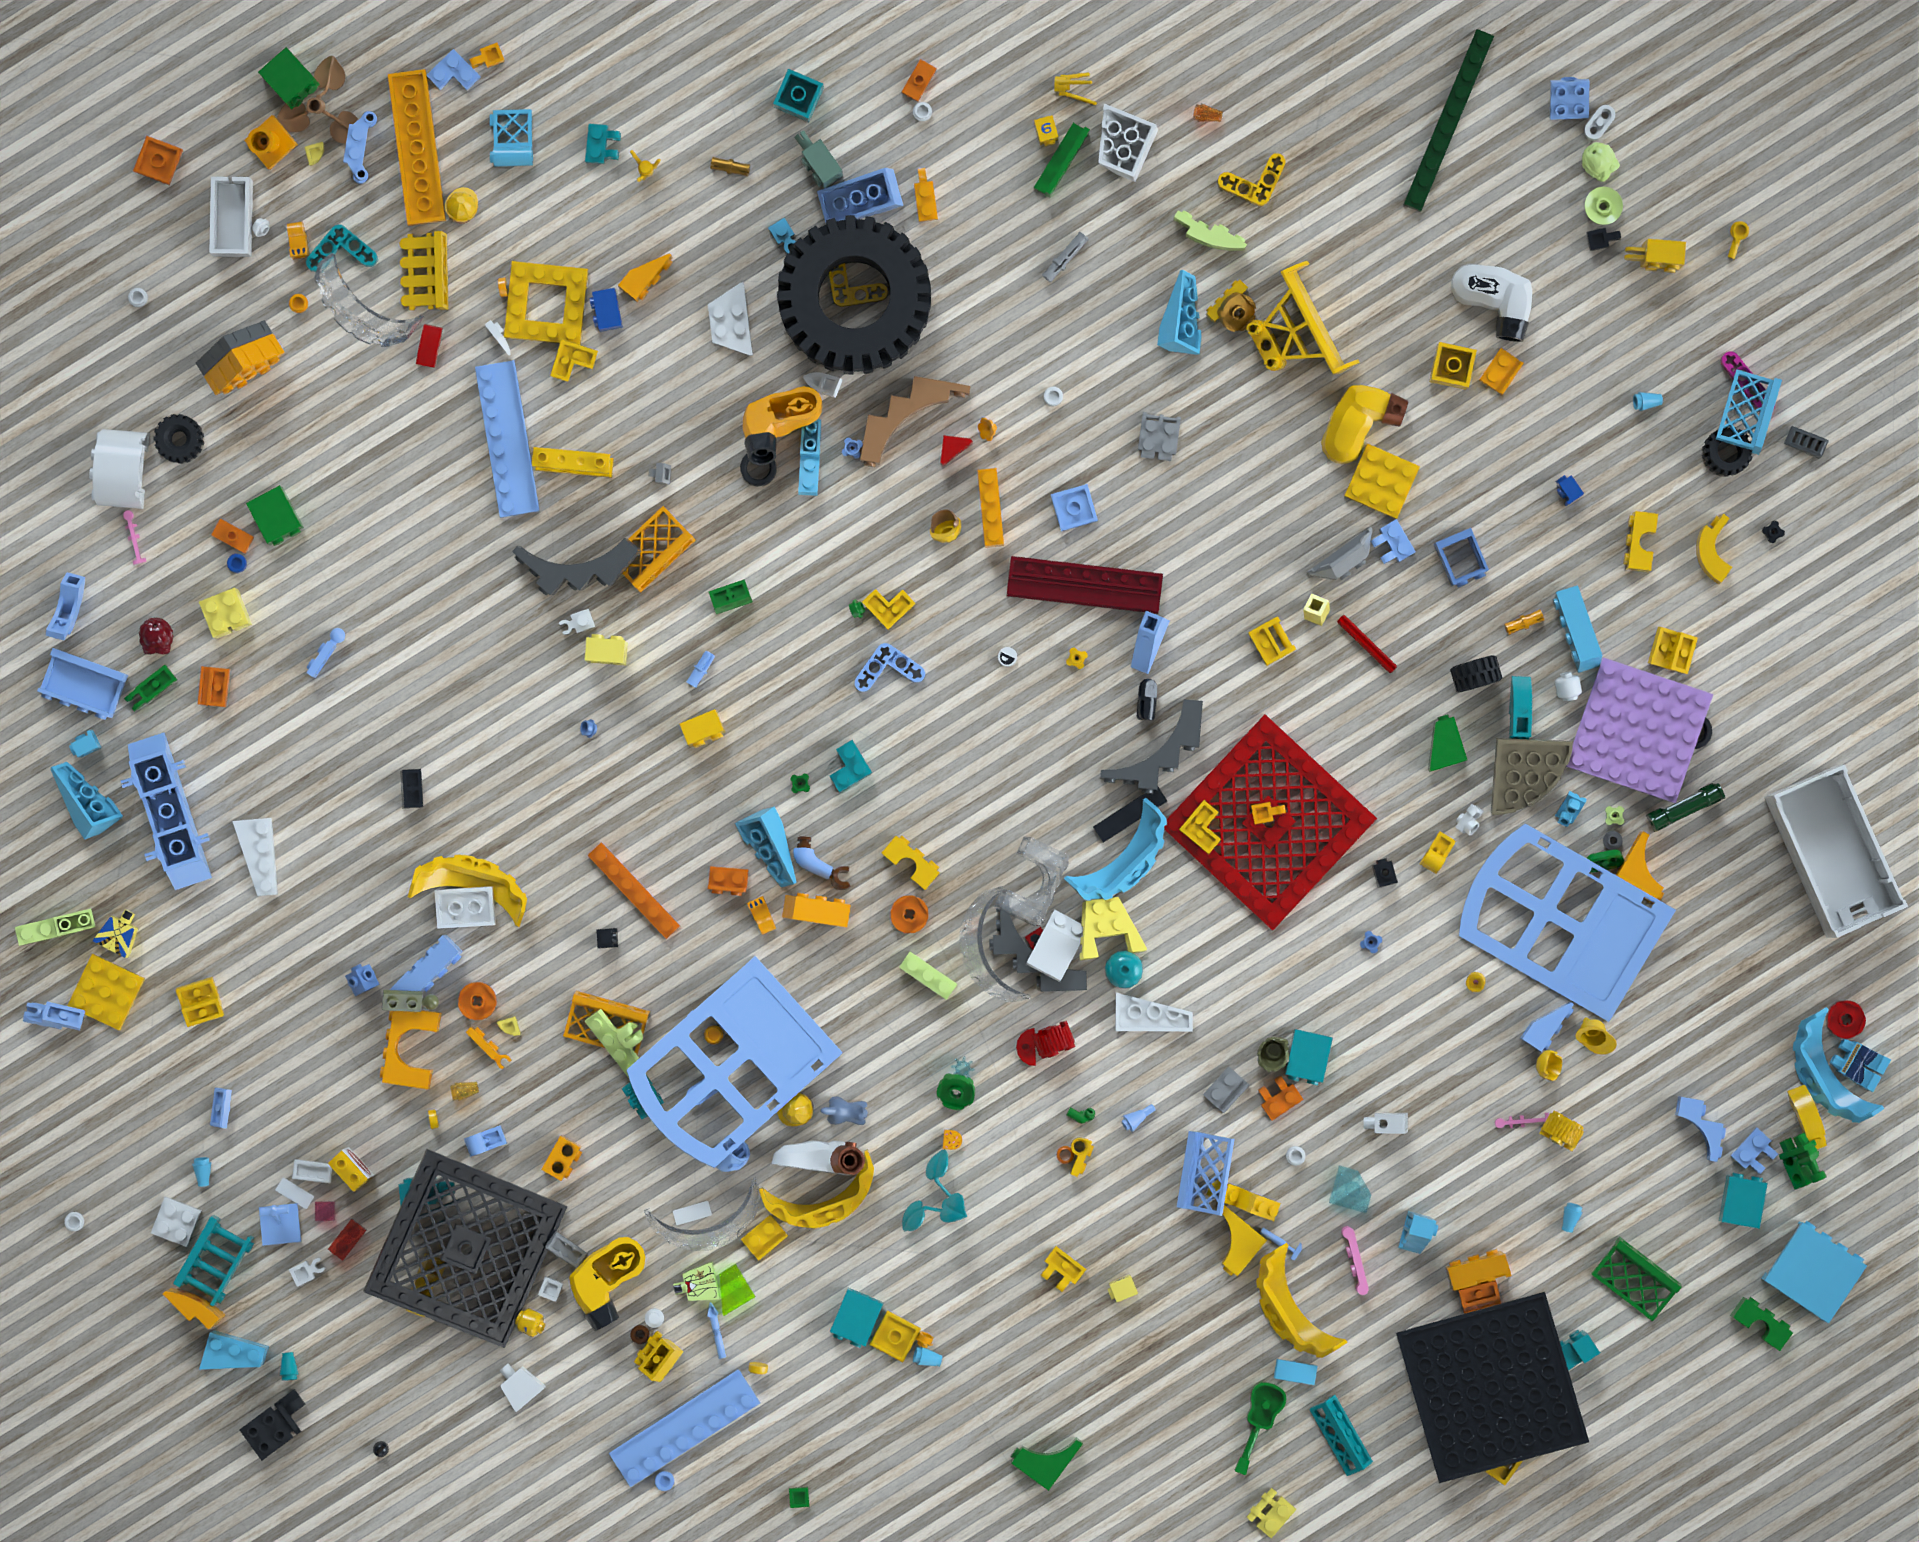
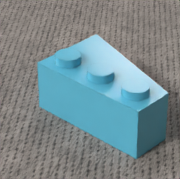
M1408 1211L1398 1248L1421 1254L1431 1241L1432 1236L1437 1234L1438 1225H1436V1220L1429 1216Z

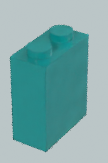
M1294 1029L1289 1049V1062H1287L1284 1074L1288 1075V1079L1299 1081L1300 1078L1307 1079L1306 1083L1318 1085V1082L1323 1083L1333 1037Z
M1732 1173V1176L1726 1175L1718 1221L1760 1229L1768 1183L1762 1182L1763 1178L1751 1176V1179H1745L1744 1175L1739 1173Z
M848 1287L830 1330L833 1333L832 1336L842 1341L846 1338L851 1341V1345L861 1348V1346L866 1347L884 1302Z

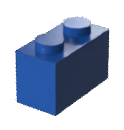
M615 288L592 292L593 297L589 299L591 309H595L596 316H593L595 328L598 327L600 332L623 328Z

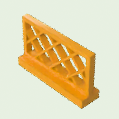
M662 506L628 538L631 542L641 541L640 564H630L622 574L641 593L696 539ZM662 513L668 516V524H658V517ZM647 528H655L654 538H644V531ZM658 528H668L667 538H657ZM671 528H680L683 531L678 538H671ZM644 541H654V551H643ZM657 541H667V548L664 551H657ZM643 554H653V561L650 564H643ZM629 567H640L639 575L633 580L629 576Z
M577 990L574 993L563 1037L605 1048L599 1039L593 1040L589 1038L587 1032L591 1029L585 1030L580 1022L583 1018L591 1016L592 1013L600 1009L609 1020L615 1016L622 1019L624 1024L617 1027V1029H620L629 1022L635 1021L642 1023L641 1031L644 1034L650 1011ZM575 1006L584 1007L587 1014L578 1018L574 1012ZM576 1022L582 1030L577 1035L569 1033L570 1026ZM641 1042L636 1045L634 1051L637 1056L639 1053Z

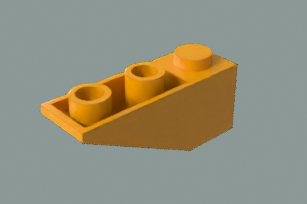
M668 253L630 270L618 284V287L636 302L639 299L643 300L649 293L647 289L651 284L655 285L661 278L659 274L663 269L666 271L673 263L671 261L672 255Z

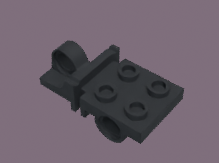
M295 1389L274 1403L277 1409L273 1410L270 1406L239 1429L261 1461L293 1438L291 1432L294 1431L296 1435L302 1432L291 1418L293 1413L305 1405V1402Z

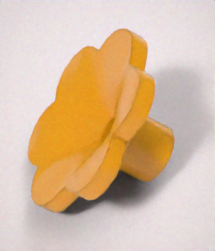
M985 417L981 418V423L978 424L980 437L991 441L996 433L997 426L993 424L992 420H988Z

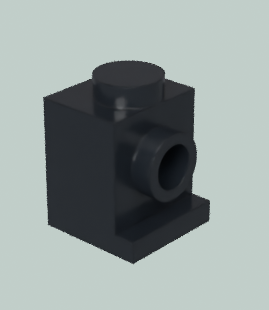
M1387 858L1376 860V865H1372L1377 887L1380 888L1398 883L1392 861H1387ZM1384 868L1388 870L1387 876L1382 875Z
M617 928L596 929L597 949L618 947Z

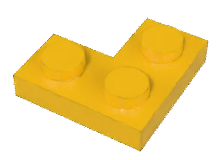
M561 339L550 376L568 382L574 364L593 369L598 351Z
M876 589L862 601L888 630L916 604L903 589L890 602Z
M1203 800L1179 830L1207 854H1210L1221 839L1208 829L1207 826L1219 812Z

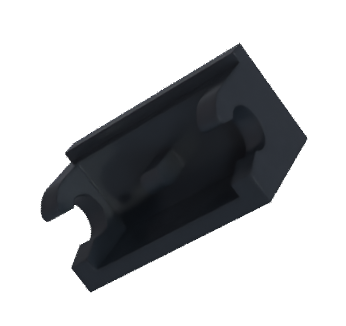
M421 769L401 770L402 809L423 807Z

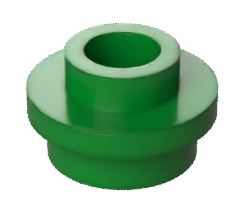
M855 599L849 604L850 612L854 618L863 617L865 608L861 601L858 602Z

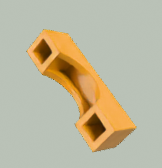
M997 468L977 470L985 548L1004 546Z

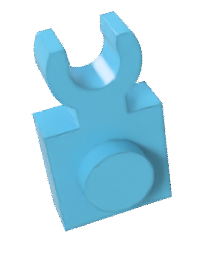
M783 218L768 227L778 245L784 242L785 252L790 254L788 246L790 244L794 245L796 242L791 239L795 234L786 219Z

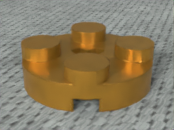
M1234 292L1222 302L1217 310V314L1221 324L1228 330L1233 332L1244 331L1247 325L1255 320L1256 305L1247 295ZM1241 308L1240 311H1239V312H1240V315H1239V316H1237V315L1234 316V313H1235L1236 309Z

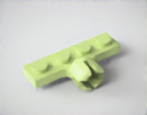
M600 1009L589 1016L585 1023L628 1076L626 1070L639 1059L633 1047L643 1040V1033L640 1029L633 1034L632 1030L637 1028L638 1025L631 1022L617 1029Z

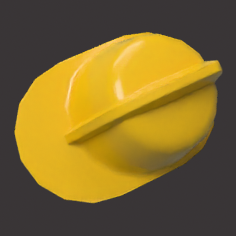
M1585 1017L1580 1029L1575 1034L1576 1039L1596 1054L1612 1053L1617 1046L1615 1038L1606 1031L1605 1025L1600 1020H1590Z

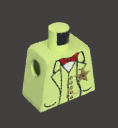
M713 1262L683 1273L684 1281L673 1284L675 1295L687 1293L688 1301L720 1299Z

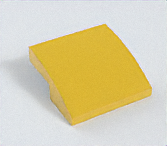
M1658 627L1648 664L1688 674L1698 638L1664 627Z
M213 977L176 988L175 991L181 1004V1011L187 1027L224 1016Z

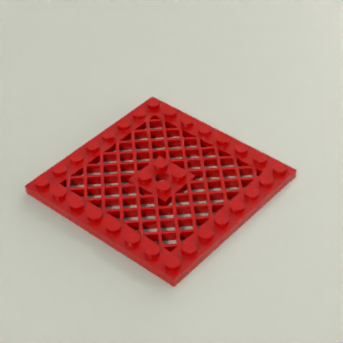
M1264 714L1166 819L1167 825L1164 826V830L1273 931L1377 818ZM1266 741L1270 746H1262V745H1263L1264 742ZM1261 749H1271L1272 760H1261ZM1258 750V760H1249ZM1275 751H1277L1284 759L1275 760ZM1285 762L1286 773H1275V763ZM1248 763H1258L1259 774H1248ZM1261 763H1272V773L1262 774ZM1245 764V774H1236ZM1289 764L1298 772L1289 773ZM1299 775L1300 786H1289V776ZM1262 776H1272L1273 787H1262ZM1275 776H1286V786L1276 787ZM1235 777H1245V788H1235ZM1248 777H1259V787L1249 788ZM1303 777L1312 785L1303 786ZM1232 778V788H1223ZM1313 788L1314 799H1303V789ZM1286 789L1287 800H1276V790ZM1289 789H1300V799L1290 800ZM1249 790H1259L1260 801H1249ZM1262 790H1273V799L1267 795L1263 800ZM1317 790L1320 791L1326 797V799H1317ZM1222 791H1232V802H1222ZM1235 791H1246V801L1236 802ZM1219 792V802H1210ZM1203 800L1210 805H1219V816H1216L1214 819H1220V829L1211 831L1220 832L1221 840L1216 846H1221V856L1214 849L1210 854H1207L1179 830ZM1327 801L1328 812H1317V802ZM1270 802L1272 808L1279 806L1277 803H1287V812L1273 815L1274 825L1271 828H1267L1263 823L1254 824L1253 813H1250L1249 804ZM1300 802L1301 813H1290V803ZM1304 802H1314V813H1304ZM1331 803L1341 812H1331ZM1236 804H1246V815H1236ZM1222 805H1233V815L1223 816ZM1341 814L1342 825H1332L1331 815ZM1314 815L1315 826H1304V816ZM1318 815H1328V826H1318ZM1291 816H1301V827H1291L1296 822ZM1345 816L1350 819L1346 824ZM1223 818H1233V829H1223ZM1236 818H1246L1242 822L1246 828L1237 829ZM1328 828L1329 839H1318V829ZM1332 828H1341L1332 838ZM1301 829L1302 840H1291V830ZM1305 829H1315V840H1305ZM1288 830V841H1278ZM1247 831V842H1237V832ZM1223 832H1234V842L1224 843ZM1250 832L1254 836H1256L1260 840V842H1251ZM1315 842L1316 853L1305 854V843ZM1319 842H1328L1319 852ZM1288 843L1289 854H1278V844ZM1291 843H1302V854H1292ZM1261 844V855H1251V845ZM1275 844V855H1265L1264 845L1271 849ZM1234 845V856H1224V846ZM1237 845H1248V856H1238ZM1302 856L1303 867L1292 868V857ZM1306 856H1315L1306 866ZM1275 857L1276 868H1265V858ZM1278 857H1289V868H1279ZM1248 858V869H1238V859ZM1251 858H1262V869H1252ZM1225 859H1235V869ZM1289 870L1290 881L1279 882V871ZM1292 870H1302L1293 880ZM1262 871V882L1252 883V872ZM1265 871H1276V882H1266ZM1239 872H1249V882ZM1276 884L1277 895L1266 896V885ZM1279 884H1289L1280 894ZM1253 885H1263V895ZM1267 898L1276 899L1271 903Z

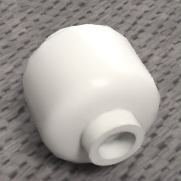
M1564 672L1555 680L1556 692L1559 698H1562L1563 701L1578 699V695L1582 691L1578 676L1572 675V672Z

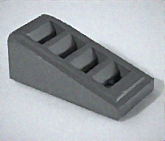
M1791 426L1784 444L1820 459L1829 440ZM1795 433H1798L1796 442H1792ZM1802 436H1805L1803 445H1799ZM1812 439L1813 442L1809 449L1807 448V445L1809 443V440ZM1817 442H1819V443H1820V446H1819L1818 450L1815 451V450H1814V449H1815V446H1816Z

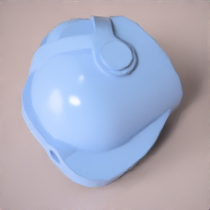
M729 1139L726 1143H724L722 1146L724 1147L725 1151H727L734 1144V1142L731 1139ZM745 1141L718 1164L716 1168L722 1172L741 1169L750 1157V1149Z

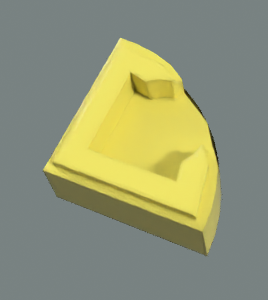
M323 142L304 147L310 166L316 164L322 158L324 153Z
M516 1016L497 1022L499 1028L505 1033L513 1036L521 1035Z

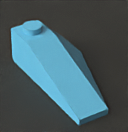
M1184 270L1179 272L1161 321L1157 345L1171 352L1198 355L1200 354L1202 336L1201 330H1198L1197 319L1200 318L1199 312H1196L1195 301L1198 299L1196 278Z
M68 762L51 767L50 770L72 821L84 840L101 834L123 817L115 803L109 797L105 798L101 795L95 785L92 787L84 780V776Z
M775 806L760 810L736 822L735 825L743 841L753 847L757 852L755 856L758 859L762 858L767 865L768 872L780 887L795 884L796 878L784 826Z

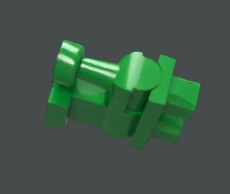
M1805 1132L1793 1137L1796 1146L1791 1137L1779 1142L1783 1150L1779 1157L1783 1160L1784 1167L1795 1190L1827 1177L1825 1171L1819 1170L1816 1161L1819 1156V1151L1815 1147L1817 1144L1815 1140L1809 1141Z

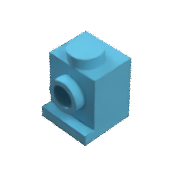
M93 730L87 731V736L82 734L74 738L75 742L69 745L74 756L77 755V757L82 758L102 748Z

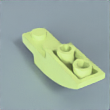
M1178 210L1174 216V221L1189 229L1186 237L1204 246L1227 251H1243L1247 246L1244 243V238L1237 234L1235 236L1228 233L1229 229L1221 224L1219 226L1214 224L1213 228L1209 230L1207 224L1191 219L1193 216L1184 210L1182 212Z
M87 909L15 927L18 944L21 946L95 928L92 910Z

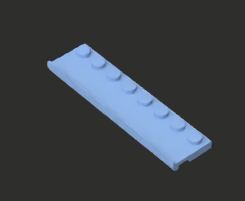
M515 360L477 366L475 371L500 518L538 512L540 509Z
M737 1369L608 1454L629 1486L632 1487L761 1402L743 1377L741 1371Z

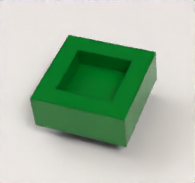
M808 1487L789 1488L790 1508L810 1506Z

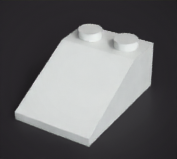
M1054 910L1026 964L1060 982L1080 945L1081 937H1083L1081 923Z

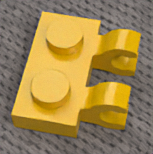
M1055 1246L1044 1260L1048 1266L1041 1273V1276L1048 1280L1054 1270L1058 1271L1064 1277L1057 1284L1056 1288L1063 1292L1070 1281L1076 1284L1087 1269Z

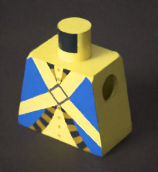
M125 909L120 918L111 916L95 936L93 942L124 958H129L138 931L137 927L130 924L135 914Z

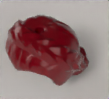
M154 617L144 621L139 628V642L142 645L143 652L149 655L155 653L168 654L174 637L171 626L162 618Z

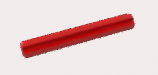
M1342 615L1337 620V623L1386 671L1392 673L1397 668V665L1349 618Z

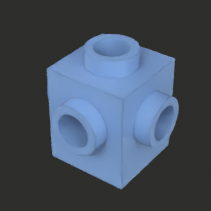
M359 964L351 968V973L345 975L348 985L355 996L380 985L370 964L363 967Z

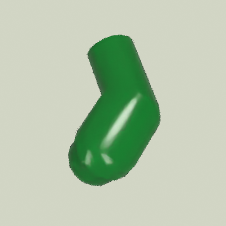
M1070 1107L1066 1116L1083 1124L1094 1119L1095 1110L1087 1108L1078 1112Z

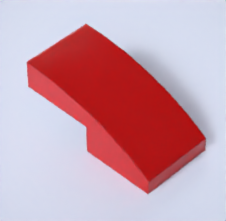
M424 324L416 364L435 368L443 328Z

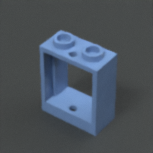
M1471 528L1434 543L1451 586L1457 585V587L1468 584L1467 580L1474 577L1477 580L1486 576L1485 572L1489 569ZM1468 539L1480 569L1455 579L1443 548Z

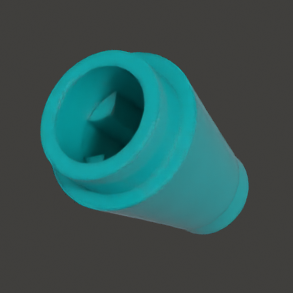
M294 1352L282 1353L279 1376H281L282 1381L297 1380L299 1373Z

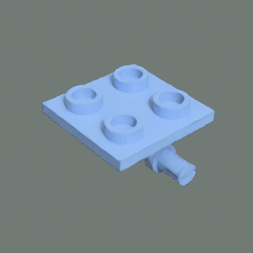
M298 1203L259 1207L262 1246L301 1242Z

